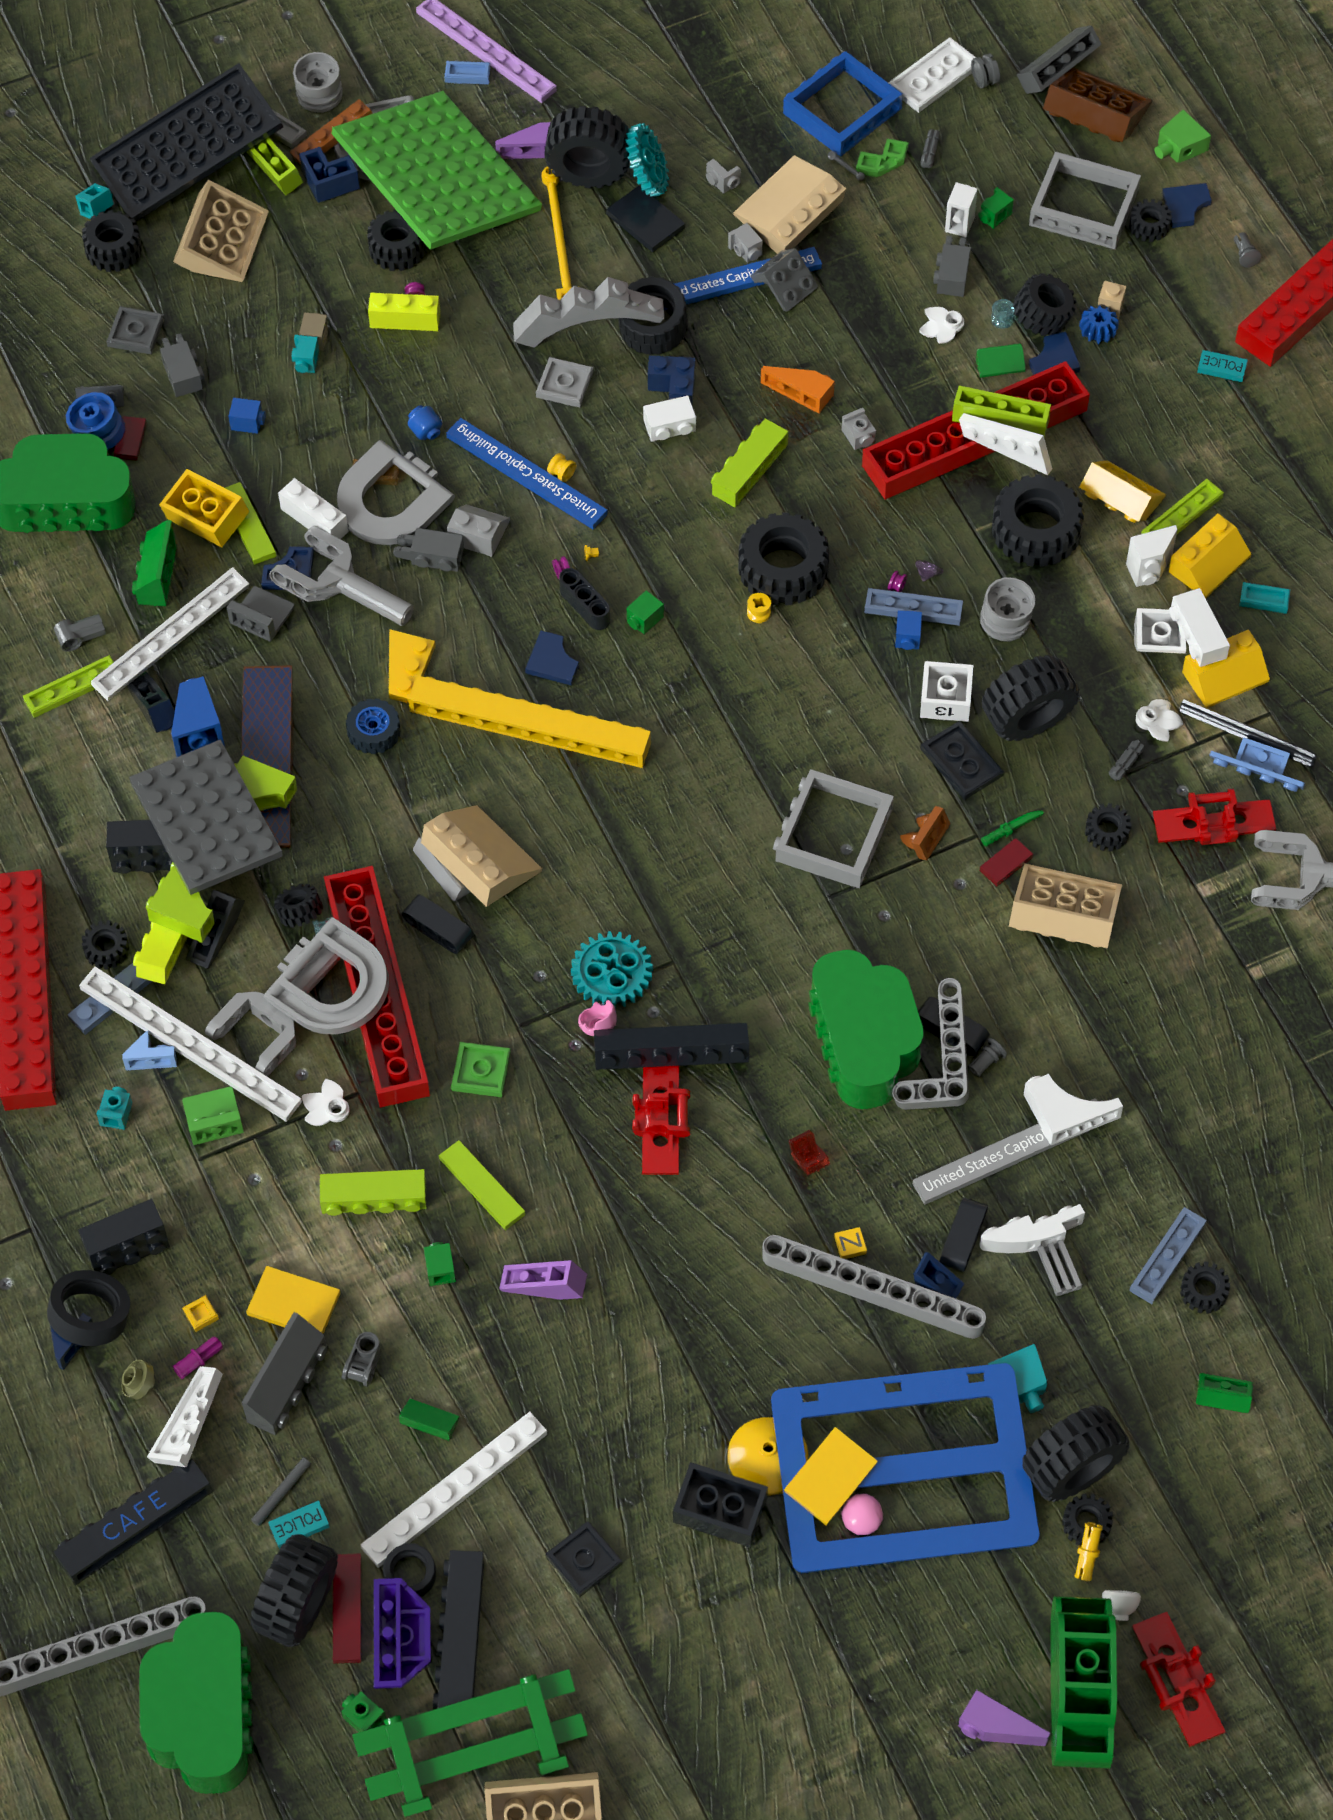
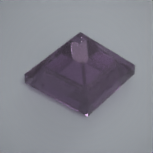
M918 560L915 563L922 581L936 577L944 571L942 568L926 560Z

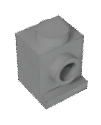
M748 223L728 233V248L730 250L734 249L736 254L742 256L747 263L758 259L762 255L763 240Z
M864 408L842 416V431L854 450L867 447L875 442L876 430L867 418Z

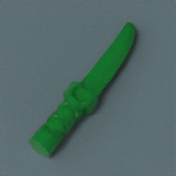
M1029 812L1009 823L1005 822L1000 825V828L982 837L981 841L984 846H988L1004 836L1008 837L1013 833L1012 831L1042 816L1044 812Z

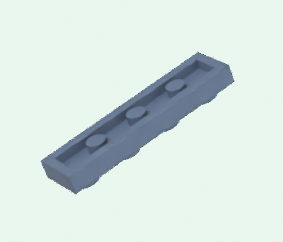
M868 588L865 613L897 617L898 610L922 612L921 621L960 626L963 601Z
M133 963L114 977V979L136 993L152 982L136 977V966H133ZM90 996L67 1015L69 1020L86 1035L114 1011Z
M1184 1207L1131 1285L1129 1291L1148 1303L1153 1304L1206 1225L1207 1220Z

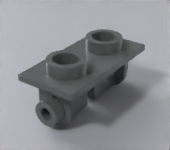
M122 385L81 386L75 388L76 398L84 394L98 392L110 396L116 407L124 406V386Z

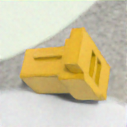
M585 545L586 561L590 557L599 556L598 548H590Z

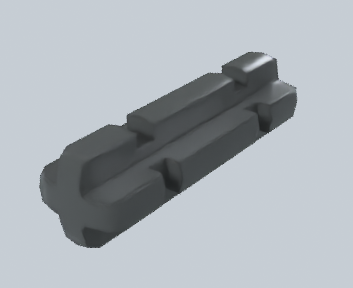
M931 129L928 131L921 158V166L923 168L927 167L929 169L933 166V159L935 158L937 143L940 138L938 130Z
M1139 740L1130 743L1128 750H1125L1115 763L1116 767L1113 766L1109 771V776L1113 780H1121L1126 774L1125 771L1130 769L1137 760L1138 755L1143 752L1144 745Z

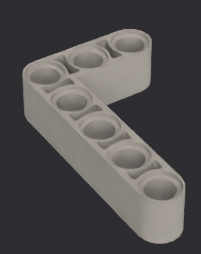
M954 978L944 979L938 987L943 1078L898 1082L894 1086L892 1094L896 1105L901 1109L960 1106L968 1100L969 1086L963 993L960 983ZM948 988H955L957 990L956 995L952 997L945 996L944 992ZM952 1012L959 1015L957 1020L953 1022L945 1019ZM952 1037L960 1039L959 1044L954 1047L947 1045V1041ZM953 1062L962 1064L958 1071L953 1072L948 1069L949 1065ZM961 1087L963 1092L960 1096L954 1097L950 1095L951 1089ZM928 1089L937 1090V1095L934 1098H926L924 1093ZM907 1090L912 1093L911 1097L907 1100L898 1098L902 1091Z

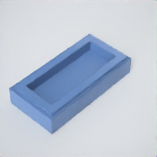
M446 61L445 83L489 84V62Z

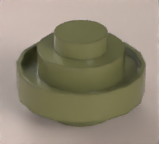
M138 1359L133 1361L123 1373L122 1393L126 1397L138 1400L151 1391L155 1383L153 1366L144 1360Z

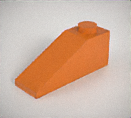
M763 366L761 369V383L817 413H820L834 396L835 381L817 371Z

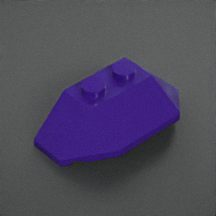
M402 1578L374 1579V1689L402 1688L431 1663L430 1607Z

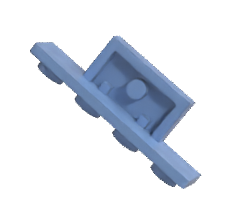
M1244 737L1236 759L1214 751L1210 752V758L1214 759L1213 763L1225 768H1227L1228 764L1237 767V772L1248 776L1251 775V772L1261 775L1260 780L1274 784L1275 780L1284 783V788L1297 792L1298 788L1302 790L1305 788L1304 782L1283 775L1290 756L1288 752Z

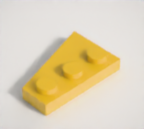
M390 629L389 699L409 703L408 699L417 675L424 676L436 646L435 641Z

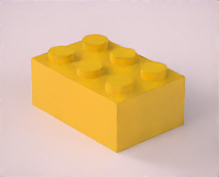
M188 469L185 470L159 504L168 520H172L173 523L221 548L249 513L241 496Z

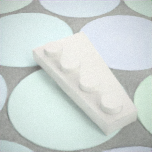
M965 413L960 417L959 422L964 437L1046 475L1052 470L1043 435Z
M199 1367L147 1456L152 1462L187 1467L223 1375L217 1368Z

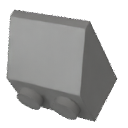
M465 504L455 509L447 526V533L463 535L465 549L492 557L510 518Z

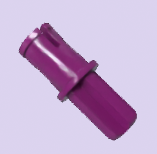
M217 1337L210 1338L196 1350L192 1348L190 1354L172 1366L173 1370L183 1380L199 1366H205L204 1362L223 1348L222 1343Z

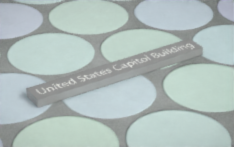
M1036 1124L914 1179L912 1184L922 1202L926 1205L1079 1135L1050 1145L1039 1124Z

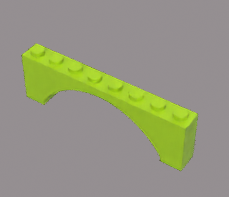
M242 756L240 761L234 764L260 811L275 807L286 809L297 791L295 776L246 756ZM172 862L169 873L160 880L157 892L147 901L146 910L149 921L203 943L215 924L213 911L205 906L199 892L192 895L189 894Z

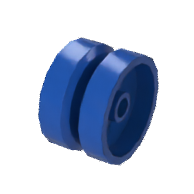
M92 392L84 394L77 398L67 410L66 423L72 433L96 435L105 442L107 450L116 446L124 435L125 423L110 396L104 393Z

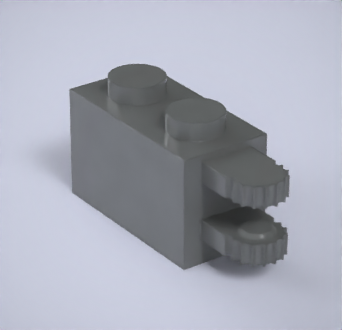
M947 236L946 244H943L942 253L938 252L936 266H939L940 269L935 270L933 284H937V294L964 297L971 247L965 246L966 238L961 237L958 246L952 245V236Z
M181 333L176 334L177 344L174 345L170 344L167 337L163 338L164 348H160L162 362L175 396L179 397L202 390L201 380L204 379V374L201 366L196 367L195 363L198 360L195 350L189 349L187 341L183 340Z
M416 528L414 536L404 534L397 536L396 542L401 546L394 548L393 554L395 557L411 560L412 565L422 568L431 567L443 571L458 572L464 551L463 535Z

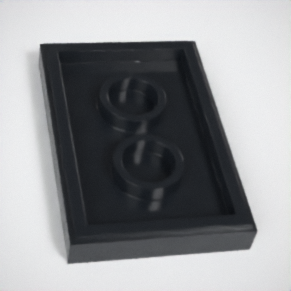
M637 186L606 209V215L652 253L685 229V223L654 197H651L650 194L646 195V191H642L641 186Z
M960 721L920 745L921 751L964 800L1004 776V771Z

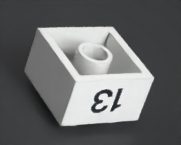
M925 661L920 718L968 722L973 665Z

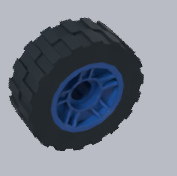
M376 698L373 700L366 699V701L358 702L347 714V735L351 745H354L357 750H361L366 754L383 753L397 743L401 733L399 714L395 711V707L388 704L387 701H381Z

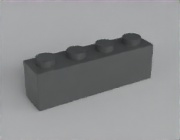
M1092 25L1076 28L1016 75L1026 94L1041 92L1102 44Z

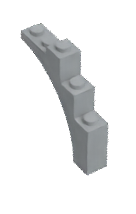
M607 277L595 291L573 286L561 300L540 294L513 323L514 342L535 348L545 338L557 331L583 322L607 318L642 319L660 323L664 319L663 299L628 289L627 282Z

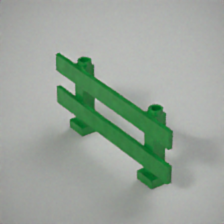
M563 1670L537 1678L536 1674L520 1678V1684L401 1719L400 1715L384 1719L385 1725L352 1734L358 1757L391 1747L397 1769L364 1779L370 1801L404 1792L406 1802L401 1803L404 1817L432 1809L429 1796L423 1797L420 1786L537 1750L540 1751L542 1761L537 1762L541 1775L569 1767L566 1756L564 1754L559 1755L556 1745L588 1735L582 1713L550 1722L544 1700L575 1691L570 1670ZM524 1706L528 1708L532 1728L413 1763L408 1745L409 1741Z

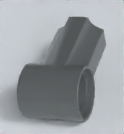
M99 614L76 622L70 619L62 620L54 627L62 650L67 652L78 649L84 641L106 634Z

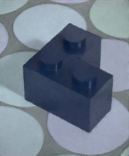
M321 147L299 153L302 173L318 203L359 189L358 172L349 155L328 162Z
M649 355L648 391L669 392V400L688 396L693 408L695 358Z

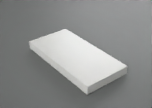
M948 38L891 80L889 84L903 94L902 100L919 113L972 73L971 60L976 57L952 38Z

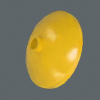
M763 1417L751 1420L735 1432L729 1443L727 1458L731 1474L767 1486L768 1495L781 1494L783 1490L773 1418ZM803 1437L805 1458L807 1462L809 1457L808 1447ZM770 1446L773 1448V1451L765 1452L764 1447Z

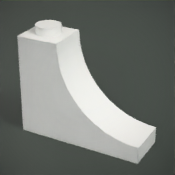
M1049 1074L1042 1077H1032L1025 1083L1024 1097L1050 1145L1121 1118L1123 1105L1119 1098L1099 1102L1079 1099L1062 1090Z

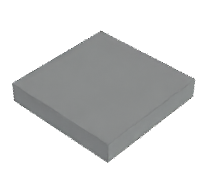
M549 357L536 391V398L580 408L594 372L593 367Z

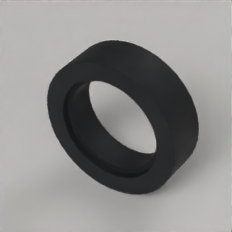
M93 1270L74 1271L62 1276L54 1284L47 1308L48 1321L59 1336L71 1343L82 1346L104 1345L114 1341L124 1331L130 1310V1297L125 1287L110 1275ZM77 1294L95 1295L106 1300L111 1305L114 1314L109 1319L101 1322L82 1321L66 1311L64 1301Z

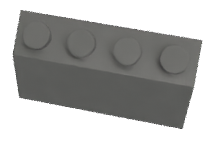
M293 1312L242 1401L247 1423L275 1436L280 1428L283 1429L289 1420L288 1413L290 1409L299 1403L302 1396V1388L305 1383H310L315 1373V1365L318 1360L322 1361L328 1350L325 1336L298 1313Z

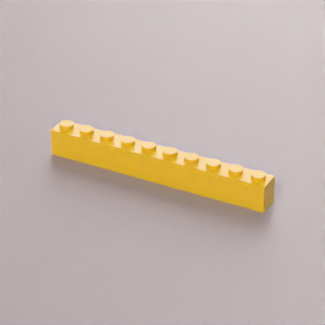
M417 675L408 699L410 712L640 768L644 766L651 745V731H647L642 727H631L617 721L610 722L591 715L576 714L571 710H560L546 704L539 705L525 699L506 697L500 693L493 694L482 691L479 688L460 686L454 682L447 683L429 676L422 677Z

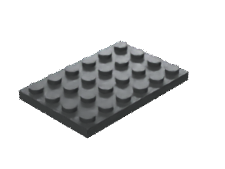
M221 740L129 777L134 791L190 895L283 856L280 846Z

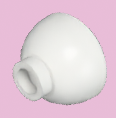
M1105 1590L1102 1593V1598H1111L1112 1614L1115 1615V1620L1128 1621L1129 1615L1139 1606L1141 1595L1130 1591Z

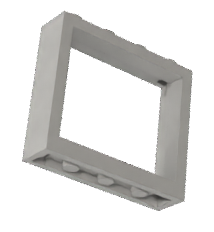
M1055 152L1032 206L1029 225L1116 249L1139 191L1141 175ZM1056 171L1127 190L1114 226L1042 207Z
M810 769L807 778L803 777L801 779L798 789L801 791L799 796L794 797L790 806L792 813L790 817L786 816L781 829L783 834L781 837L777 836L774 842L773 850H776V861L860 889L893 810L894 796ZM812 788L878 808L854 867L788 846Z

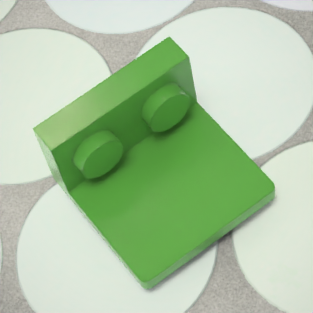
M232 1087L182 1099L193 1145L244 1133Z

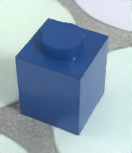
M233 398L228 416L230 428L233 431L258 434L260 425L265 423L266 413L262 411L261 401Z
M898 610L895 648H903L905 650L919 649L922 612Z

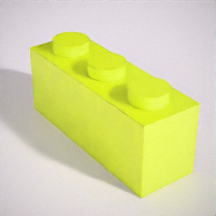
M370 293L368 307L370 328L438 331L440 320L439 296Z
M151 922L150 932L145 933L143 937L142 949L140 952L137 951L134 956L133 966H136V977L166 984L187 940V936Z

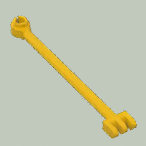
M547 166L541 174L542 182L547 186L562 281V288L556 289L557 299L561 300L572 286L556 187L560 179L552 171L549 174V167Z

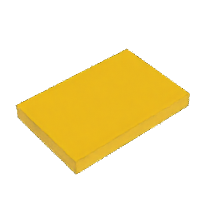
M266 1266L246 1312L248 1316L282 1327L287 1325L293 1312H295L324 1334L341 1292L340 1289Z
M835 1427L786 1486L784 1492L827 1526L878 1461Z

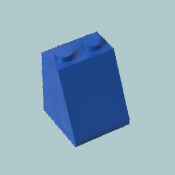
M204 677L191 678L179 685L171 732L176 757L221 740L224 745L220 722Z

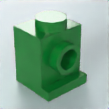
M998 187L995 188L994 195L983 201L981 211L978 213L979 219L994 229L1012 215L1014 199Z
M361 1691L357 1696L354 1694L349 1695L342 1704L344 1708L341 1711L343 1719L358 1732L381 1726L384 1723V1719H386L385 1711L379 1708ZM361 1707L366 1708L363 1714L357 1713Z

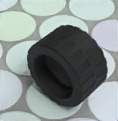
M661 277L640 278L630 283L628 286L630 290L663 299V307L669 309L673 315L668 321L658 326H643L631 318H618L620 333L624 342L631 349L636 350V352L645 353L646 355H659L671 351L684 339L688 328L686 302L681 289L670 280H665Z

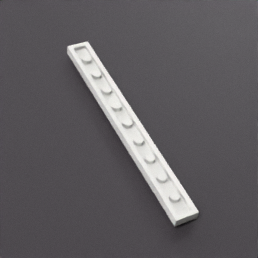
M94 967L79 985L80 990L142 1030L148 1031L150 1035L167 1046H174L175 1051L287 1122L302 1103L301 1098L97 967Z

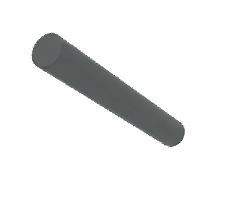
M303 1457L253 1516L251 1521L255 1525L260 1526L308 1469L311 1463Z

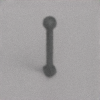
M830 151L828 153L830 160L837 161L853 173L858 181L864 180V173L857 172L840 159L837 152Z

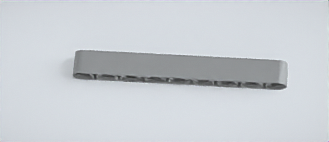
M778 1235L768 1236L763 1242L762 1258L769 1267L967 1338H978L984 1332L986 1315L977 1306ZM775 1248L780 1250V1252L771 1254L768 1250ZM796 1257H801L805 1261L802 1263H797L793 1261V1259ZM820 1266H826L830 1270L822 1272L817 1268ZM844 1275H851L855 1279L848 1281L842 1277ZM869 1284H876L879 1288L873 1290L867 1286ZM901 1293L904 1297L898 1299L893 1297L892 1294ZM926 1302L929 1306L923 1308L918 1306L917 1303ZM948 1310L953 1312L954 1315L948 1317L943 1315L942 1312ZM973 1319L980 1324L973 1326L968 1324L967 1321Z
M188 1597L0 1661V1697L174 1637L178 1625L185 1618L189 1617L188 1613L191 1610L200 1609L201 1613L207 1612L205 1603L199 1597ZM166 1618L175 1619L170 1626L161 1625ZM138 1628H148L145 1634L135 1635V1631ZM113 1636L121 1637L117 1644H108V1641ZM85 1646H94L92 1652L88 1654L81 1653ZM60 1654L68 1655L64 1662H54L55 1658ZM35 1663L41 1664L37 1671L28 1672L30 1665ZM5 1673H14L10 1680L1 1681V1677Z

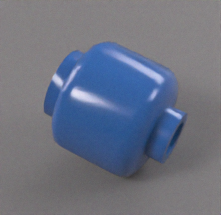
M420 405L409 413L408 426L419 440H433L441 433L439 429L442 426V420L432 407Z

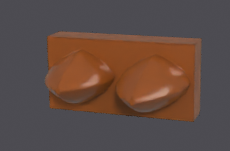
M937 806L934 807L930 814L916 818V822L921 828L919 832L900 835L901 841L907 847L915 850L919 859L926 861L950 826V821L944 808Z

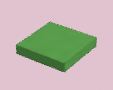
M460 1042L451 1085L452 1091L502 1097L511 1049Z

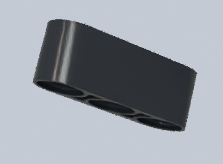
M573 568L562 570L559 575L561 595L593 629H606L610 624V607L608 602L579 571Z
M417 895L401 913L403 919L409 925L453 954H458L474 936L473 931L468 925L422 895Z
M928 997L918 1011L923 1029L941 1039L939 999ZM952 1012L945 1019L953 1022L957 1020L959 1015ZM964 1015L966 1053L969 1056H976L989 1038L990 1033L984 1026ZM952 1037L947 1043L954 1047L959 1044L960 1039Z
M965 1197L962 1198L939 1262L963 1273L965 1272L985 1220L988 1205Z

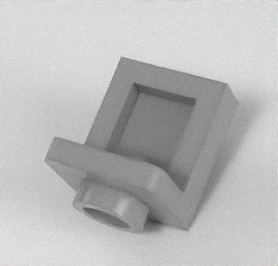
M712 159L707 162L706 178L711 185H715L724 194L739 185L741 182V169L736 166L727 172L717 161Z

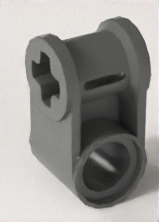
M363 1332L358 1335L351 1354L344 1365L342 1379H353L362 1382L363 1386L369 1387L381 1356L379 1340L374 1333ZM366 1344L375 1345L371 1351L362 1350Z

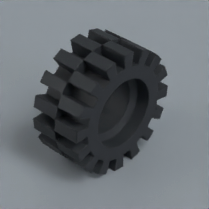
M1144 199L1143 204L1141 201L1137 202V206L1134 205L1131 210L1129 223L1131 233H1136V238L1142 236V241H1146V238H1149V242H1153L1154 238L1157 241L1161 240V236L1164 238L1169 232L1172 217L1171 210H1168L1166 204L1162 206V201L1160 200L1158 203H1155V199H1151V202H1148V199ZM1146 217L1155 218L1159 222L1147 223L1142 219Z
M1104 803L1099 804V810L1095 806L1092 812H1089L1086 821L1085 835L1088 836V842L1093 841L1092 846L1095 848L1100 845V850L1104 851L1105 847H1108V851H1113L1114 846L1117 850L1120 849L1121 844L1124 846L1127 843V839H1129L1131 830L1130 815L1126 816L1127 811L1125 809L1120 811L1119 805L1112 808V803H1108L1106 808ZM1111 822L1118 829L1116 832L1106 833L1099 828V824Z
M299 884L296 888L295 885L290 886V890H283L284 894L279 893L277 895L278 898L274 900V907L284 926L290 925V927H295L297 924L300 927L304 922L308 924L310 919L315 920L317 915L322 913L321 910L323 909L317 890L313 885L310 886V884L305 886Z
M107 920L106 925H103V921H98L99 926L97 927L93 923L90 925L91 931L86 929L85 936H82V947L86 959L92 966L95 963L98 969L103 965L104 970L109 969L108 965L112 964L113 968L117 967V961L122 964L124 962L123 957L127 958L129 942L124 928H120L116 922L112 926V922ZM103 939L115 941V946L110 950L99 951L96 948L97 943Z
M1200 1262L1195 1263L1194 1268L1190 1266L1183 1276L1180 1287L1181 1297L1184 1296L1183 1302L1185 1305L1190 1303L1189 1308L1191 1310L1197 1307V1313L1202 1314L1203 1309L1206 1310V1314H1210L1212 1309L1216 1312L1220 1309V1306H1224L1230 1290L1228 1274L1224 1276L1225 1270L1223 1268L1218 1271L1217 1264L1213 1263L1212 1267L1208 1266L1209 1262H1204L1203 1266L1200 1265ZM1200 1280L1210 1281L1215 1286V1292L1209 1296L1202 1295L1197 1292L1195 1284Z
M1081 1494V1498H1078V1496L1074 1497L1072 1502L1069 1501L1064 1511L1062 1525H1064L1063 1531L1065 1534H1069L1068 1539L1070 1541L1076 1540L1075 1545L1080 1546L1083 1540L1085 1529L1077 1521V1517L1083 1512H1091L1096 1515L1098 1524L1103 1527L1099 1542L1103 1543L1111 1532L1113 1512L1109 1511L1110 1505L1108 1503L1104 1504L1103 1498L1095 1499V1494H1091L1090 1497H1087L1086 1494Z

